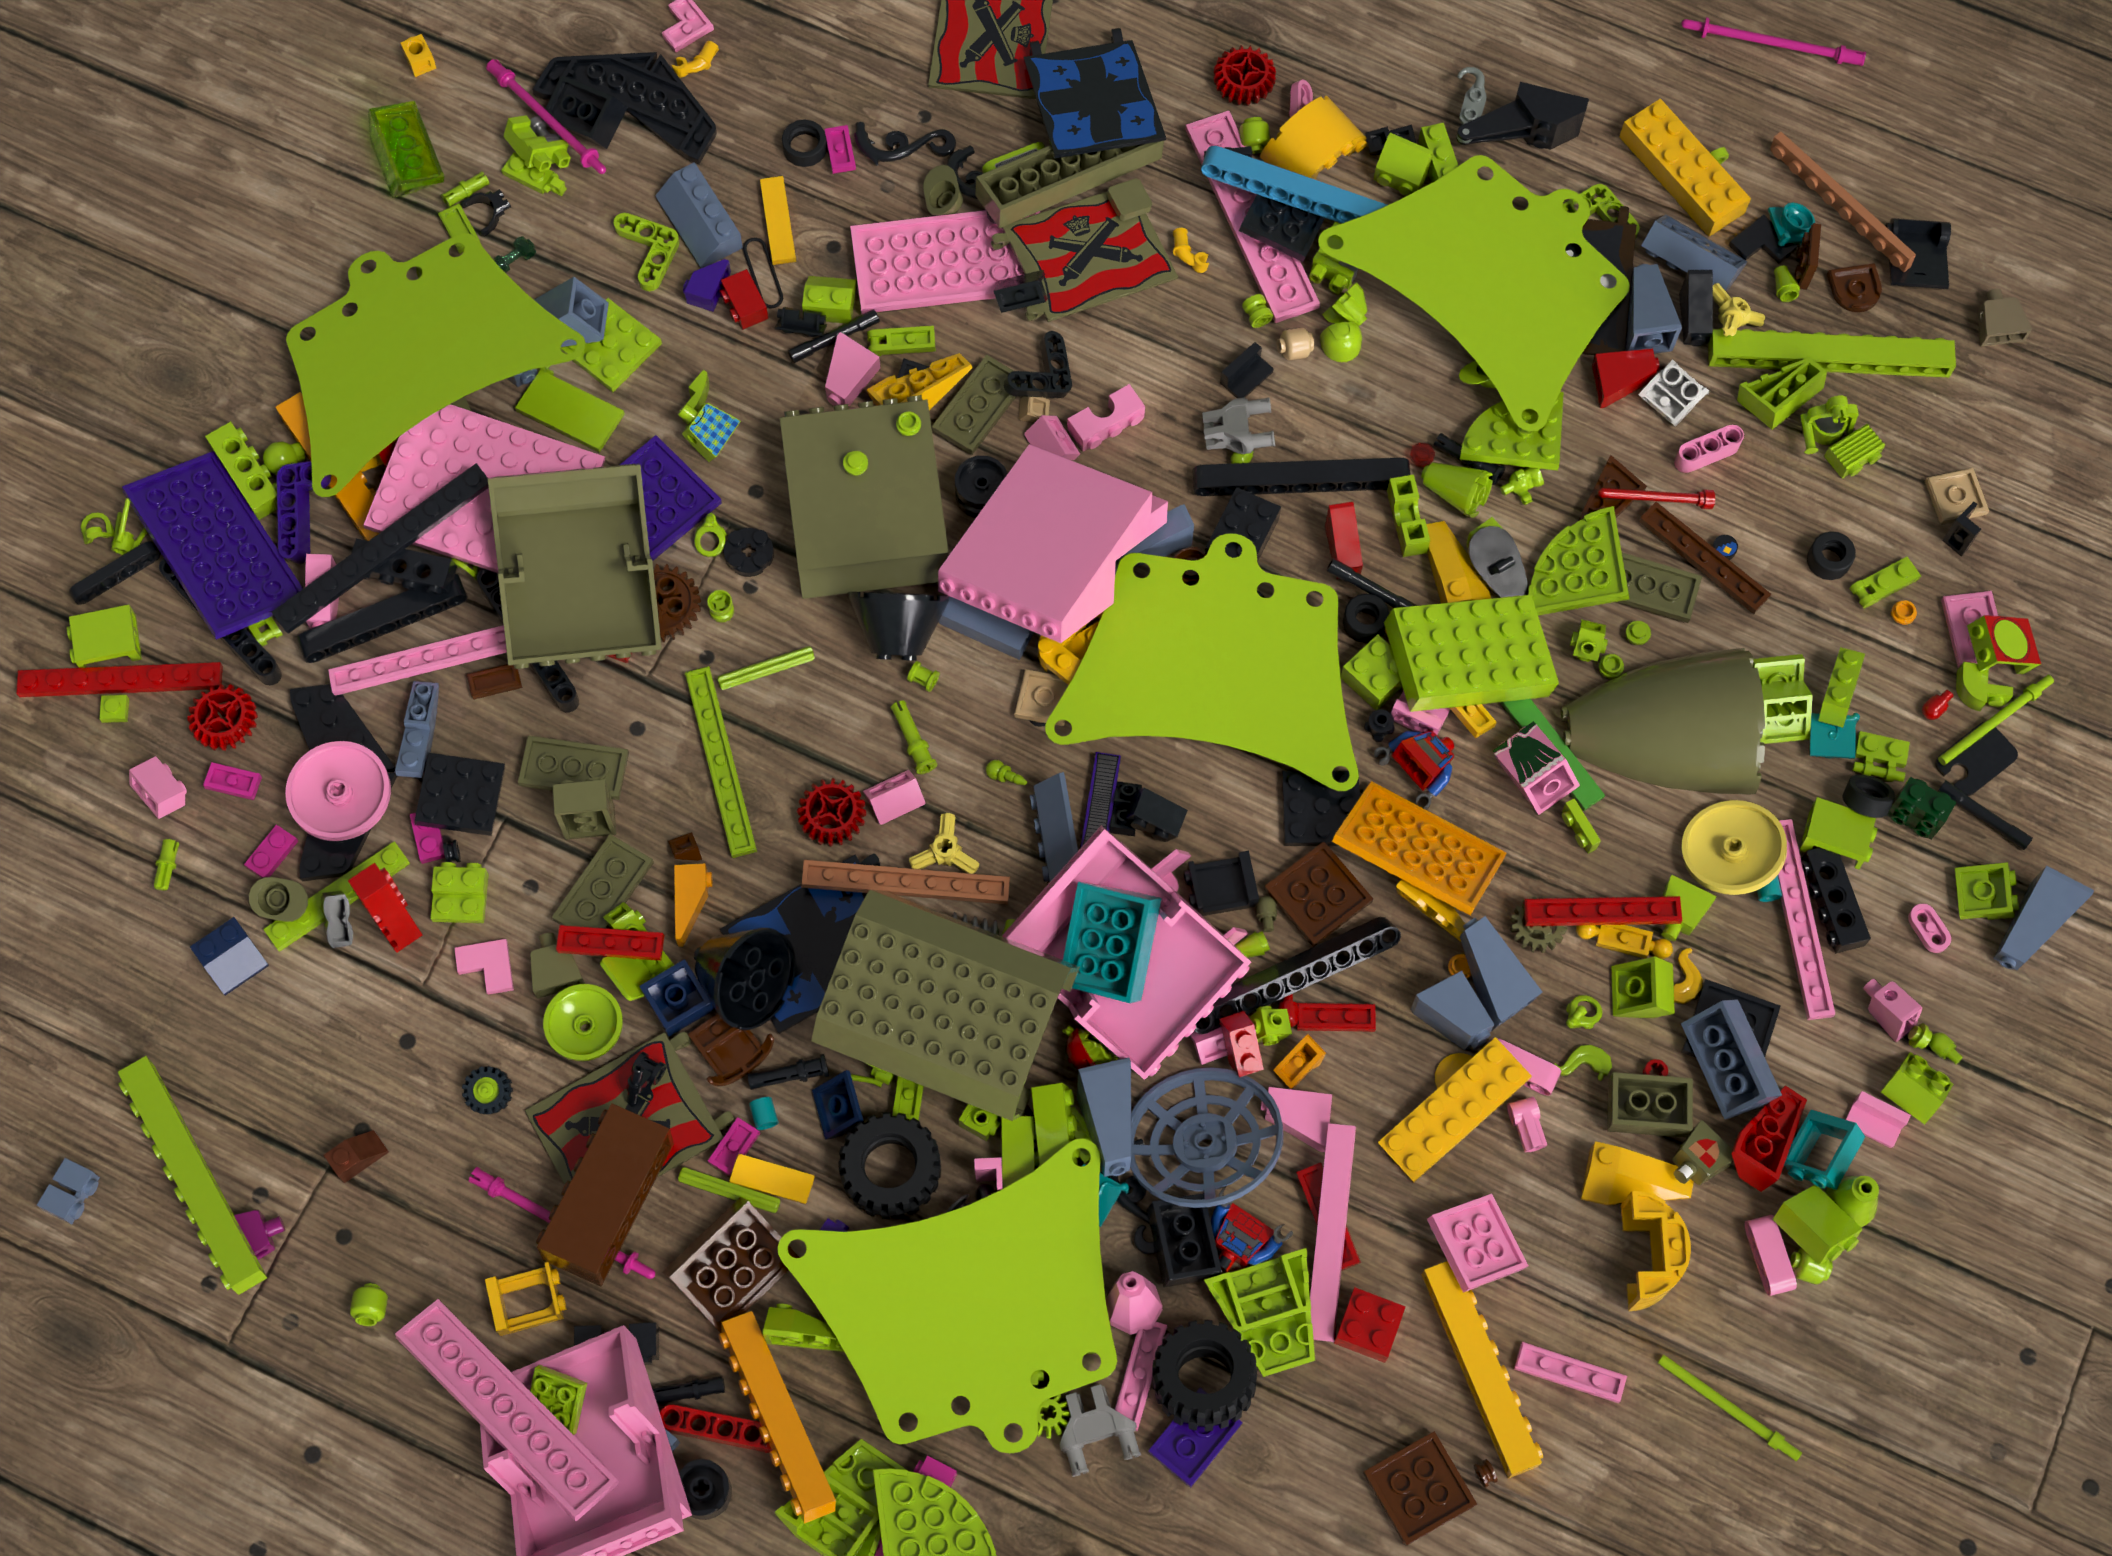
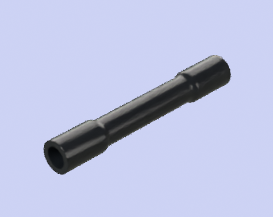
M873 309L822 336L789 349L788 354L792 362L796 363L813 355L816 351L835 343L840 332L850 336L879 323V317Z
M1335 558L1331 560L1326 569L1327 572L1341 580L1349 582L1369 594L1376 595L1392 608L1418 606L1355 572L1351 567Z
M1947 780L1939 788L1938 791L1948 794L1952 800L1957 802L1955 805L1962 807L1997 830L2021 849L2025 850L2032 841L2033 837L1971 799L1965 792Z

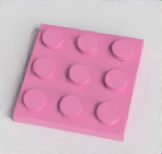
M1492 1194L1436 1213L1427 1218L1463 1293L1528 1267Z

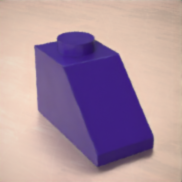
M723 259L692 273L690 280L687 279L683 286V293H685L687 304L714 312L721 296L719 292L722 290L721 280L729 277L731 274L729 260Z

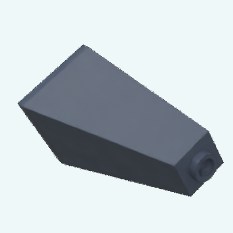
M1641 264L1634 267L1632 271L1625 351L1652 348L1654 354L1673 351L1682 329L1680 320L1658 265Z
M2046 866L2030 883L2019 905V910L2016 911L2015 918H2013L1994 959L1999 961L2003 967L2017 971L2092 896L2094 890Z
M1484 916L1479 921L1475 917L1463 926L1465 931L1460 935V939L1478 998L1494 1023L1492 1032L1532 1003L1542 993V990L1486 916Z
M1130 1058L1078 1069L1077 1102L1091 1141L1100 1151V1167L1104 1177L1122 1175L1130 1171L1131 1164Z

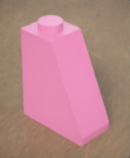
M841 332L837 335L825 390L830 404L833 406L848 404L849 407L879 371L880 358Z
M306 554L305 587L336 565L332 555ZM339 597L306 621L310 629L337 619Z
M1269 1087L1268 1093L1273 1097L1280 1111L1283 1130L1314 1149L1325 1152L1328 1123L1330 1124L1332 1094ZM1261 1101V1110L1265 1111V1120L1274 1124L1269 1109Z

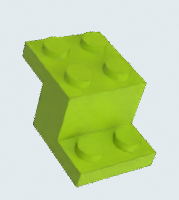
M1802 654L1757 658L1753 661L1752 668L1758 669L1763 693L1765 729H1763V736L1760 742H1764V744L1810 739L1813 695L1804 682L1805 658Z

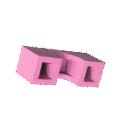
M1130 384L1109 395L1108 407L1112 411L1110 416L1104 418L1097 417L1087 407L1068 418L1067 430L1082 451L1098 447L1103 440L1108 437H1115L1124 428L1130 425L1135 426L1143 420L1145 405Z

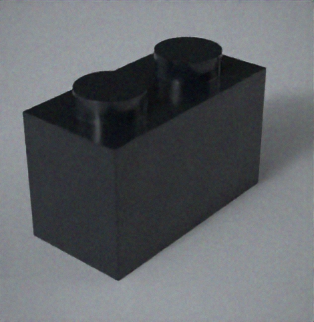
M1142 788L1134 792L1124 820L1130 822V825L1137 830H1145L1153 834L1152 836L1156 840L1168 842L1178 837L1188 810L1146 788Z

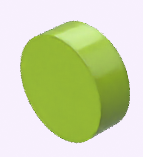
M1725 147L1718 148L1710 153L1719 164L1725 162L1729 157Z

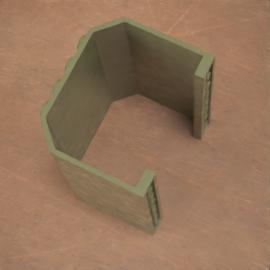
M869 890L854 917L817 1013L811 1042L1013 1121L1024 1115L1031 1097L1032 1090L1024 1087L1060 991L1064 989L1071 992L1080 967L887 891Z

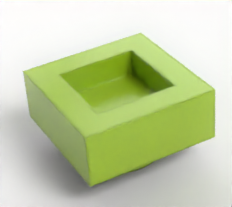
M127 695L101 696L99 719L102 723L128 722L129 697Z

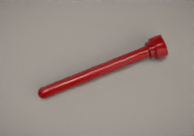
M1601 488L1598 491V495L1601 498L1693 503L1696 506H1700L1701 509L1711 510L1715 505L1714 490L1703 489L1701 492L1698 491L1697 494Z

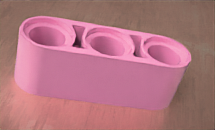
M1728 425L1684 443L1676 455L1675 467L1680 472L1689 473L1735 454L1743 441V430L1737 425ZM1726 438H1731L1735 442H1730ZM1705 447H1710L1713 451H1709ZM1683 456H1689L1692 460H1687Z
M1498 1039L1531 1074L1532 1078L1523 1086L1542 1095L1550 1096L1561 1075V1069L1519 1047Z
M1773 1215L1745 1221L1746 1235L1768 1296L1792 1291L1797 1287L1795 1275L1778 1224L1773 1221Z

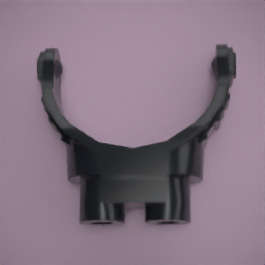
M500 189L493 193L491 191L485 194L482 192L475 193L461 202L462 208H467L476 203H484L494 209L493 217L488 226L480 231L481 236L490 234L496 228L499 217L505 214L504 211L511 208L507 199L503 201L504 195Z

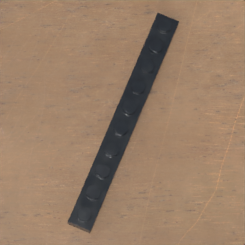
M475 463L272 611V614L289 634L488 489V477L478 464Z

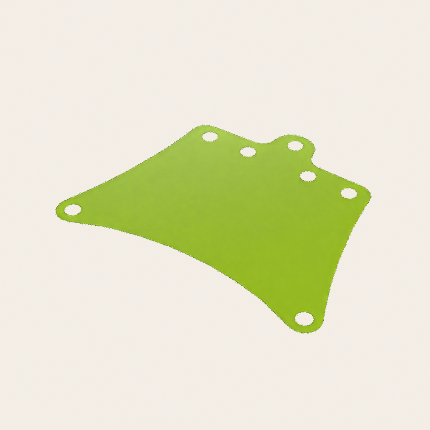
M1483 155L1469 158L1435 182L1392 204L1324 230L1318 240L1319 247L1325 254L1368 272L1402 293L1439 322L1467 350L1492 381L1517 426L1529 432L1538 431L1544 427L1563 384L1578 358L1600 325L1627 295L1630 287L1625 275L1583 237L1582 228L1590 216V208L1587 201L1580 194L1569 189H1558L1545 196L1535 195L1492 159ZM1484 166L1489 167L1493 171L1492 179H1480L1477 174L1478 169ZM1519 196L1524 197L1528 201L1527 209H1515L1512 204L1513 199ZM1564 200H1575L1579 206L1578 210L1574 213L1565 211L1562 206ZM1332 235H1337L1342 238L1343 246L1340 249H1332L1328 246L1327 239ZM1570 243H1576L1581 247L1582 253L1578 257H1571L1566 253V246ZM1604 274L1614 276L1617 281L1615 287L1605 288L1600 282L1601 277ZM1526 409H1533L1538 414L1537 422L1533 424L1526 423L1522 419V412Z
M470 233L455 235L405 262L393 261L389 255L382 251H370L361 255L351 264L348 270L350 288L347 294L296 324L290 329L286 337V342L300 381L311 444L313 491L321 497L336 495L374 456L399 436L425 418L462 397L528 370L569 362L578 358L585 350L586 342L584 337L546 311L526 294L496 264L477 238ZM456 243L463 244L465 250L462 255L458 257L449 255V249L452 245ZM374 260L376 262L375 270L371 273H363L361 271L363 262ZM412 267H420L422 275L416 280H409L406 276L407 271ZM348 303H355L358 306L357 312L352 316H344L342 308ZM306 327H313L316 331L315 336L308 341L302 340L300 332ZM566 340H574L577 343L575 351L570 354L563 353L561 351L562 343ZM327 475H334L337 478L336 485L331 489L321 487V481Z
M1238 534L1218 536L1210 545L1207 555L1200 560L1191 561L1141 553L1125 555L1120 560L1115 575L1114 603L1104 610L1090 645L1072 681L1047 719L1045 732L1052 742L1059 745H1069L1107 737L1129 736L1175 737L1205 741L1255 753L1291 766L1336 791L1352 789L1358 781L1359 774L1347 727L1338 656V595L1332 587L1326 584L1270 574L1263 571L1257 563L1256 547L1252 541ZM1236 542L1241 545L1242 553L1239 557L1232 558L1226 554L1225 547L1228 543ZM1143 562L1149 566L1150 573L1147 577L1138 578L1134 575L1133 567L1137 563ZM1193 570L1198 573L1199 581L1196 585L1189 586L1183 582L1182 575L1185 571ZM1263 582L1270 583L1274 588V594L1269 598H1263L1257 593V587ZM1317 591L1321 593L1323 603L1318 607L1310 606L1306 601V596L1309 592ZM1060 720H1066L1071 724L1072 731L1067 736H1060L1054 730L1055 724ZM1343 766L1347 768L1350 775L1349 779L1343 783L1335 781L1332 777V771L1335 767Z
M1084 1138L1075 1139L1065 1145L1035 1171L1002 1190L970 1205L938 1216L897 1226L850 1232L791 1230L780 1239L778 1255L781 1261L815 1303L835 1334L867 1392L886 1437L893 1443L908 1444L964 1426H975L984 1432L989 1443L999 1452L1008 1454L1021 1452L1028 1448L1037 1437V1412L1043 1401L1104 1379L1115 1370L1117 1355L1105 1300L1100 1251V1151L1092 1141ZM1084 1148L1089 1151L1091 1159L1086 1166L1080 1167L1074 1164L1072 1155L1076 1149ZM799 1239L805 1243L807 1250L804 1256L793 1258L789 1255L788 1245L791 1241ZM1088 1352H1094L1101 1358L1100 1367L1095 1371H1088L1082 1365L1083 1356ZM1044 1370L1048 1373L1050 1381L1047 1387L1037 1389L1032 1385L1030 1378L1033 1372ZM957 1396H964L970 1402V1409L964 1415L955 1414L951 1408V1403ZM910 1412L917 1417L918 1424L915 1430L906 1432L900 1428L899 1418L904 1413ZM1010 1423L1018 1424L1023 1430L1022 1438L1018 1442H1009L1004 1437V1429Z

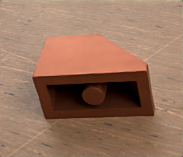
M373 1130L344 1140L323 1156L343 1183H346L389 1153V1151Z

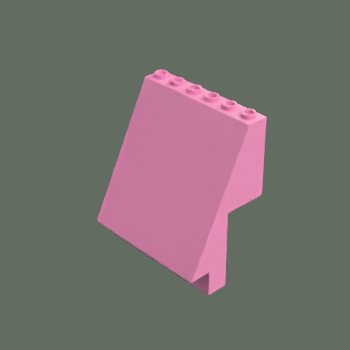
M1029 444L938 570V591L1062 643L1114 603L1116 560L1167 523L1168 501L1153 496L1151 491Z
M1101 825L1006 930L1002 937L1063 960L1078 882L1134 891L1162 898L1141 1001L1126 1003L1073 988L1071 992L1061 989L1058 999L1069 1007L1076 1021L1120 1059L1130 1058L1131 1069L1145 1080L1148 1076L1152 1077L1161 1067V1061L1166 1056L1170 1057L1176 1052L1179 1047L1178 1043L1184 1036L1187 1038L1196 1029L1195 1024L1199 1019L1207 1017L1214 1009L1213 1004L1218 998H1224L1230 992L1231 984L1237 977L1240 979L1248 972L1250 968L1248 965L1251 961L1125 844L1116 839Z
M624 1325L511 1372L529 1391L534 1369L538 1365L587 1382L578 1429L574 1436L618 1479L619 1483L617 1487L575 1522L517 1463L509 1451L505 1450L480 1425L484 1470L511 1495L516 1556H623L684 1531L682 1519L692 1516L637 1339Z

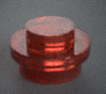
M1426 443L1414 445L1410 452L1412 462L1419 467L1430 465L1435 457L1434 449Z

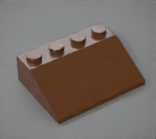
M740 1197L662 1273L722 1333L721 1322L744 1314L789 1269L778 1255V1244L782 1237L748 1200ZM788 1245L789 1255L793 1258H800Z

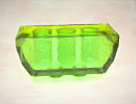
M415 101L369 109L370 141L392 198L411 194L432 184L444 182L445 176Z

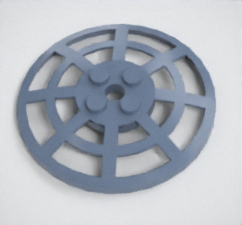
M1197 1068L1170 1076L1144 1094L1131 1113L1130 1169L1141 1186L1152 1195L1178 1206L1193 1208L1213 1207L1241 1198L1266 1179L1275 1167L1281 1154L1283 1123L1275 1100L1254 1079L1248 1076L1239 1078L1237 1073L1232 1070ZM1204 1081H1224L1239 1085L1245 1089L1238 1100L1235 1101L1223 1096L1206 1095ZM1194 1082L1195 1097L1179 1102L1168 1111L1155 1102L1172 1089ZM1254 1094L1269 1109L1275 1125L1259 1130L1255 1117L1246 1108ZM1207 1104L1228 1107L1230 1111L1225 1117L1208 1113ZM1197 1106V1115L1188 1118L1183 1123L1175 1118L1182 1111ZM1149 1110L1159 1118L1152 1132L1150 1145H1134L1137 1127L1145 1112ZM1241 1115L1249 1124L1252 1132L1236 1136L1232 1124ZM1166 1125L1176 1131L1172 1145H1159L1160 1136ZM1276 1135L1275 1149L1270 1162L1263 1171L1252 1167L1259 1154L1261 1140ZM1204 1139L1212 1141L1207 1147L1199 1146V1143ZM1253 1143L1251 1153L1245 1163L1234 1157L1238 1146ZM1135 1155L1151 1156L1155 1168L1164 1179L1154 1187L1149 1184L1138 1168ZM1176 1155L1180 1165L1170 1173L1162 1164L1160 1156ZM1226 1165L1237 1171L1219 1182L1214 1180V1172ZM1189 1171L1203 1173L1204 1184L1189 1183L1180 1179ZM1243 1175L1254 1179L1241 1189L1216 1198V1189L1234 1183ZM1175 1185L1186 1190L1204 1191L1205 1199H1182L1163 1192Z

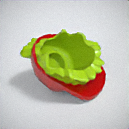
M1071 1026L1063 1029L1062 1032L1069 1036L1066 1045L1068 1061L1077 1070L1118 1059V1056L1110 1053L1109 1048L1102 1042H1099L1095 1036L1088 1037L1090 1034L1088 1030L1083 1028L1075 1029Z

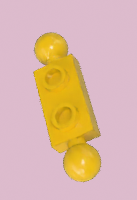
M1628 925L1576 926V933L1580 938L1587 940L1597 937L1596 946L1644 959L1648 957L1649 951H1652L1654 956L1660 959L1670 957L1673 952V946L1669 940L1662 938L1651 941L1653 936L1651 931Z

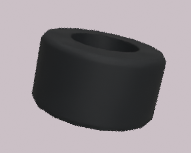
M1825 532L1815 538L1807 553V563L1810 570L1816 576L1825 580L1839 579L1849 571L1856 557V549L1853 542L1846 535L1840 532ZM1832 550L1839 555L1840 561L1833 562L1826 559L1822 551Z
M1366 593L1355 596L1345 608L1343 617L1344 630L1349 637L1357 642L1368 643L1377 634L1382 637L1385 632L1384 622L1389 615L1387 605L1376 595ZM1360 612H1368L1376 620L1373 624L1366 625L1359 622L1356 616Z

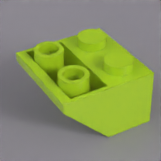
M1909 1052L1888 1080L1881 1093L1925 1125L1942 1105L1954 1084L1950 1082L1946 1074L1930 1067L1923 1057Z

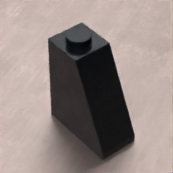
M1688 270L1679 292L1684 345L1702 346L1708 344L1713 333V270Z

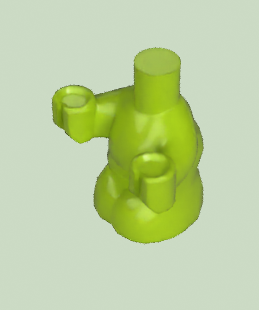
M1530 467L1515 471L1510 476L1508 483L1501 486L1500 490L1504 496L1514 492L1521 498V502L1527 505L1533 502L1528 490L1544 485L1542 473L1539 468Z

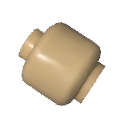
M1305 328L1285 329L1281 333L1280 339H1277V350L1279 353H1282L1286 360L1305 359L1314 349L1313 336Z

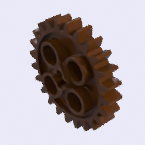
M656 564L654 580L660 637L662 642H665L667 635H670L672 640H675L676 632L683 636L684 627L692 628L690 620H698L694 612L701 611L700 605H698L701 602L700 595H697L699 593L698 586H694L693 578L688 579L686 571L679 575V568L677 566L670 571L668 564L665 565L663 570H660L659 565ZM665 586H673L670 591L662 590ZM674 607L682 608L678 612H671V609Z

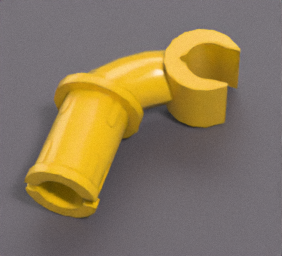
M706 41L701 52L693 58V61L687 62L684 57H677L678 66L672 65V69L680 78L687 76L689 73L709 69L713 57L719 50L717 44L712 41Z
M1182 227L1174 229L1172 232L1174 256L1192 266L1194 271L1198 273L1207 271L1209 263H1206L1208 254L1199 252L1194 255L1191 253V247L1188 245V230Z

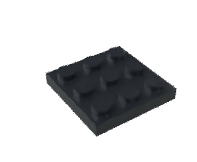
M1257 194L1239 231L1303 262L1325 217Z
M428 753L414 820L415 825L492 836L505 772V763Z
M1282 771L1284 846H1318L1322 842H1325L1328 846H1339L1332 842V840L1360 798L1359 778L1352 789L1336 791L1300 771ZM1332 771L1333 779L1339 783L1349 779V771Z
M1705 979L1693 1016L1721 1001L1738 1000L1765 1057L1781 1006ZM1686 1036L1681 1053L1696 1058Z

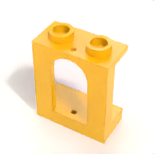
M546 1262L543 1268L498 1280L495 1276L485 1279L495 1329L500 1336L564 1319L562 1311L567 1310L563 1294L558 1295L556 1286L561 1284L557 1268L553 1269L549 1262ZM542 1284L550 1287L553 1302L548 1308L508 1319L503 1294Z

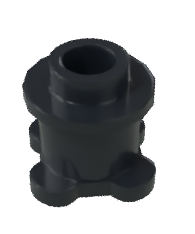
M1376 710L1370 715L1369 720L1364 725V729L1373 735L1374 741L1382 742L1386 735L1394 732L1393 716L1386 710Z

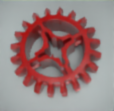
M1240 45L1239 50L1232 47L1230 53L1224 51L1222 57H1218L1214 67L1213 81L1216 84L1217 91H1221L1222 98L1229 96L1228 100L1230 103L1233 100H1237L1238 105L1246 102L1249 106L1251 101L1258 104L1260 98L1265 100L1267 94L1272 92L1276 82V69L1273 67V59H1268L1267 53L1261 54L1260 48L1254 51L1251 45L1248 49H1244ZM1245 71H1247V75H1245V79L1243 80Z
M219 684L217 690L210 686V692L207 694L200 691L202 698H193L196 706L189 707V712L192 715L187 716V720L190 723L189 730L191 733H194L193 737L196 741H201L204 747L210 745L211 749L215 751L219 746L222 750L226 751L228 745L236 749V742L238 741L245 744L243 737L245 735L252 736L249 728H257L254 720L258 718V714L254 711L256 705L251 701V696L247 693L244 694L245 692L242 688L235 689L231 684L227 688L223 684ZM211 709V713H210V715L206 718V722L204 723L205 717H206L207 713L209 712V710ZM217 712H219L222 716L224 715L228 722H226L224 719H221ZM240 716L239 721L235 725L234 722L236 718Z
M834 778L830 780V784H826L825 780L822 779L820 787L816 784L811 785L813 792L804 791L805 798L799 800L801 807L797 809V814L801 816L798 818L799 824L804 825L802 831L803 833H809L810 840L818 837V844L820 845L825 840H828V845L831 847L834 840H838V844L842 845V838L845 837L851 841V832L854 834L860 833L858 826H864L865 821L862 817H865L867 813L863 809L865 801L860 799L861 793L859 791L854 792L855 789L852 784L845 788L846 783L844 780H841L837 785ZM830 796H836V797H840V798H839V799H836V800H832V799H830L829 797H830ZM819 801L821 810L817 812V816L811 818L812 809ZM851 806L853 808L852 815L844 823L842 815ZM827 807L832 812H836L837 818L831 812H827ZM833 825L835 828H824V826Z

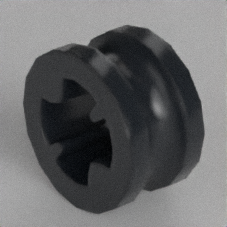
M453 840L451 844L443 842L446 862H452L453 860L457 861V863L461 862L457 840Z

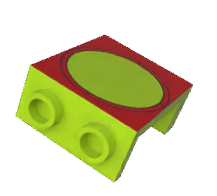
M1984 615L1967 625L1979 671L1984 672L1998 663L2013 664L2016 674H2025L2041 665L2028 618Z

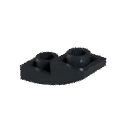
M1117 781L1110 833L1135 836L1136 829L1130 825V822L1124 820L1134 792L1142 789V785Z

